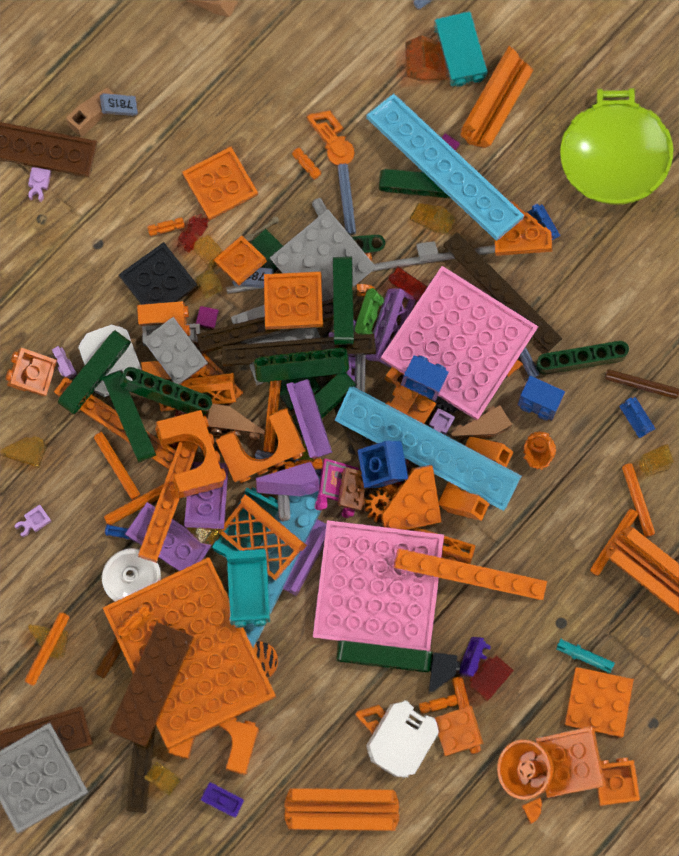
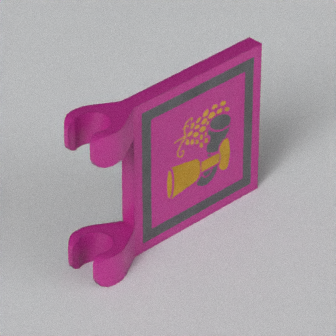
M326 458L323 459L315 509L319 511L326 509L327 498L338 501L343 468L347 467L359 470V468ZM343 508L342 516L344 518L352 517L355 511Z

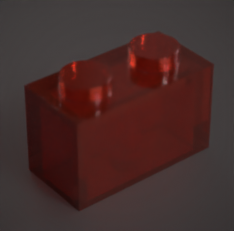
M497 655L493 659L489 657L482 665L484 667L481 673L476 672L470 679L472 683L469 687L486 702L491 699L514 671Z

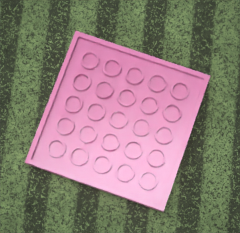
M441 266L381 356V360L405 374L414 355L424 356L429 360L428 362L434 365H443L449 373L438 396L470 417L478 420L538 326Z
M327 520L313 637L430 651L439 577L393 568L397 548L441 558L444 535Z

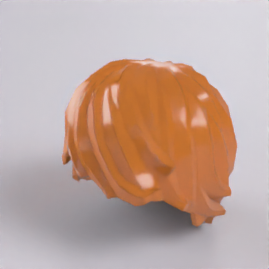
M538 431L531 433L527 437L528 440L525 441L523 453L525 454L523 458L526 459L530 467L543 470V468L550 466L549 463L555 457L556 446L549 433Z

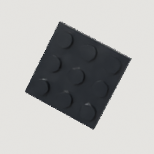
M164 242L118 274L140 305L178 302L198 287L197 283Z

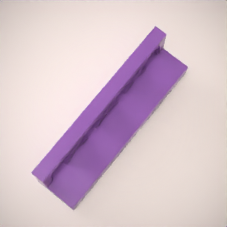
M388 289L373 334H375L376 354L365 355L367 360L379 361L388 367H392L382 361L381 356L391 343V333L394 332L396 335L411 313L416 300L415 297L402 289ZM403 298L408 299L406 308H403ZM400 314L402 321L400 325H397L396 319Z
M307 379L295 384L292 382L286 384L310 458L316 459L333 453L309 380Z
M316 520L305 542L307 546L301 551L283 587L285 591L295 596L298 595L324 546L327 523Z

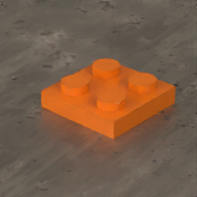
M241 235L214 259V262L239 286L264 265L267 260Z
M472 706L434 718L445 756L483 744Z

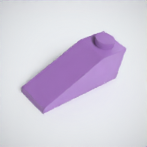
M308 462L256 478L257 493L311 495L319 491V478L312 463Z

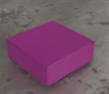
M200 306L196 324H200L201 327L215 329L219 310Z

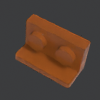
M347 467L343 468L337 506L352 509L355 512L360 511L364 507V491L366 488H364L361 471Z

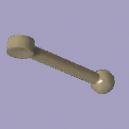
M273 217L272 221L253 234H247L246 240L252 242L255 236L271 225L277 224L279 218Z

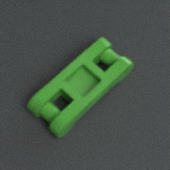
M373 288L366 292L355 326V332L358 335L373 334L371 330L377 318L378 308L384 303V298Z

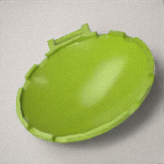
M634 88L614 91L597 89V104L579 113L571 121L570 126L563 135L560 150L562 168L570 183L584 196L605 204L619 205L632 203L653 193L666 179L673 160L672 138L669 130L666 129L661 119L654 112L635 103ZM603 98H629V100H603Z

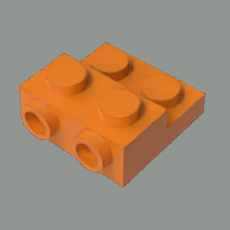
M22 347L17 352L14 351L11 362L14 363L12 370L9 369L5 380L8 381L7 386L24 392L29 391L44 397L47 396L57 360Z
M402 385L396 386L392 394L395 397L392 402L387 401L386 403L423 424L426 423L436 406L435 402Z
M627 757L616 759L617 763H609V760L600 761L605 787L597 788L600 806L640 801L634 760L629 761Z

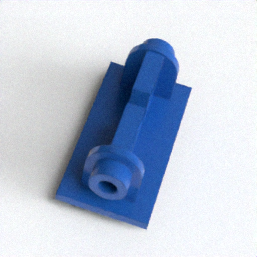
M535 204L531 210L527 211L540 225L551 231L552 240L560 236L543 204Z
M636 397L627 399L624 404L619 406L639 438L655 430L654 425Z

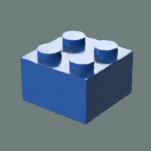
M414 355L404 374L401 385L436 401L449 371L441 364L434 365L428 362L429 360L424 356Z
M530 376L517 405L527 413L533 412L538 414V417L542 420L548 421L549 419L552 421L565 391Z
M384 441L358 450L364 488H381L408 479L401 441Z

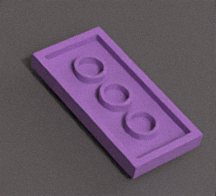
M193 462L190 470L199 467L203 462ZM219 463L220 468H223L226 474L223 487L187 496L185 527L224 529L229 470L226 463Z
M147 502L125 534L141 546L155 507ZM172 519L159 558L176 570L181 571L202 561L211 545Z

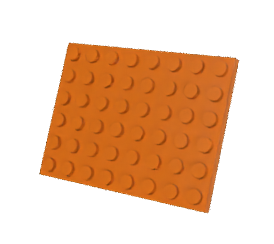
M209 557L103 607L133 675L157 622L194 637L156 724L167 749L175 747L276 698L244 628H236L230 624L229 597ZM141 605H145L150 613L145 618L143 617L142 621L132 631L129 630V634L125 638H122L116 632L117 628L121 625L123 626L124 622L134 612H137Z

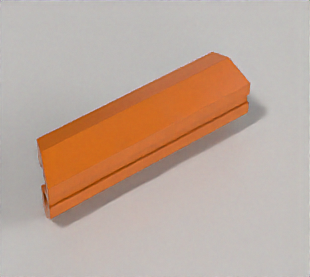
M508 46L462 127L460 136L469 145L483 148L491 146L533 72V69L519 58V54L510 46Z
M627 527L617 533L607 546L606 557L679 614V563L633 527Z
M289 789L285 799L284 819L289 830L395 831L399 822V801L395 790Z

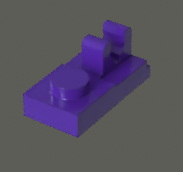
M471 637L460 665L459 674L473 677L478 670L479 660L487 659V656L482 654L483 648L490 650L491 646L483 641L484 638Z
M211 782L208 783L200 799L236 818L244 802V799Z

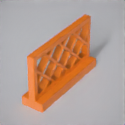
M244 495L240 500L242 502L224 523V529H219L217 532L240 551L266 549L268 575L277 580L298 553L303 551L307 545L249 496ZM244 508L249 513V520L239 521V513ZM261 522L263 524V532L253 533V523ZM249 523L250 534L240 535L239 524ZM229 525H236L237 535L229 536L224 531ZM264 535V546L254 547V536ZM267 535H277L278 544L268 545ZM250 537L251 547L243 548L240 538ZM290 546L294 551L289 557H282L281 547ZM278 547L279 558L269 559L268 548ZM279 561L280 568L274 574L269 569V562Z

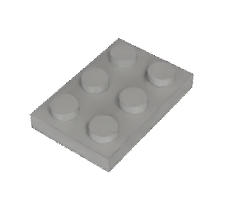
M174 317L143 339L173 382L179 385L208 364Z

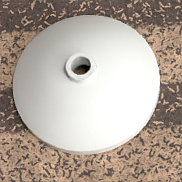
M132 548L119 551L104 566L102 572L103 587L108 596L115 602L161 580L158 563L138 557L140 549ZM128 570L133 571L131 575H127L126 572Z

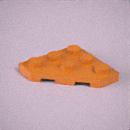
M511 202L524 214V218L500 239L495 240L496 256L552 252L551 231L540 225L530 214L522 211L517 204Z
M426 465L412 468L408 474V479L400 485L387 508L385 507L381 513L383 527L407 530L442 522L433 466Z

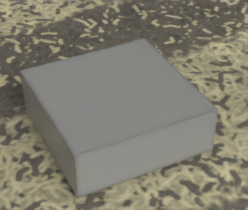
M435 241L416 244L420 261L438 258Z

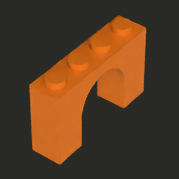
M183 301L137 305L138 324L140 326L164 324L174 317L188 336L191 335L190 325L186 324V317H189V308L185 306ZM159 361L141 362L142 371L172 381Z
M288 407L269 415V419L278 437V448L268 458L256 459L249 456L242 448L235 430L216 439L234 482L240 481V483L251 479L250 475L255 473L258 475L264 474L273 465L277 468L286 464L285 460L291 457L295 460L304 456L303 452L306 451V447Z
M201 410L156 422L155 430L161 446L179 441H190L198 445L204 454V462L199 467L174 474L172 482L178 499L221 488L226 480L225 471L219 465V453L213 447L212 433L209 434L207 429L209 426L207 417L203 416Z
M470 436L465 445L504 467H507L513 451L503 443ZM449 481L439 500V506L448 513L482 521L490 504L479 495L468 493Z
M234 717L218 725V727L225 729L232 738V749L226 769L246 775L259 728L255 727L256 723L245 720L244 723H240ZM196 736L170 748L169 754L189 760Z

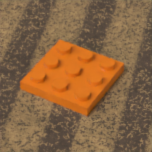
M232 147L182 172L209 221L258 195V191Z
M321 272L264 274L266 330L323 327Z
M575 667L564 726L578 729L594 727V732L623 738L634 679Z
M594 727L536 738V743L547 750L553 762V778L549 787L545 790L547 798L605 787Z

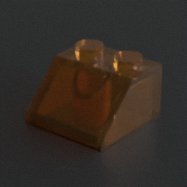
M422 35L405 42L407 77L417 81L448 79L447 66L440 42Z

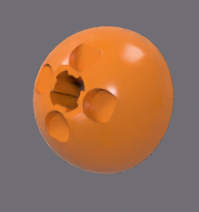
M516 740L506 746L499 757L497 767L498 778L504 790L512 797L521 800L533 799L541 795L549 787L554 771L553 762L547 750L531 740Z

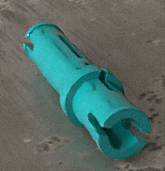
M561 638L556 647L557 651L572 656V659H579L609 674L615 664L614 661L581 648L579 644L574 645Z

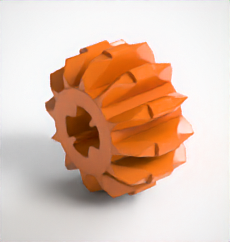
M377 490L376 497L372 493L369 494L371 500H365V504L368 506L364 508L365 512H370L367 516L369 519L375 516V523H377L378 518H381L382 522L381 513L383 510H379L378 503H382V506L385 505V509L393 499V495L387 498V491L380 495V491Z

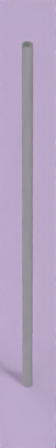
M495 245L473 248L479 255L495 253ZM447 252L440 253L438 258L420 261L419 257L381 262L374 264L377 268L373 271L455 258ZM234 285L226 286L227 294L262 289Z

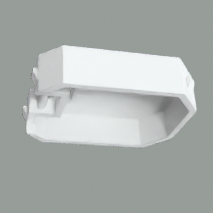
M109 325L87 333L78 347L84 364H87L114 330L131 341L128 331L119 326ZM132 342L107 375L119 370L124 372L127 367H135L142 370ZM126 376L128 380L133 381L132 378ZM102 380L94 392L106 397L109 396V393Z
M406 700L390 704L366 745L371 762L393 776H402V778L415 774L439 733L435 719L431 716L424 715L422 717L413 711L414 707ZM411 715L421 722L418 724L408 717ZM406 721L410 722V723L413 724L414 726L418 727V730H416V729H414L413 727L409 726V725L406 724L405 722H406Z

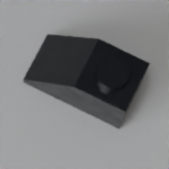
M434 652L428 694H433L453 679L455 672L459 673L460 661H457L458 655Z

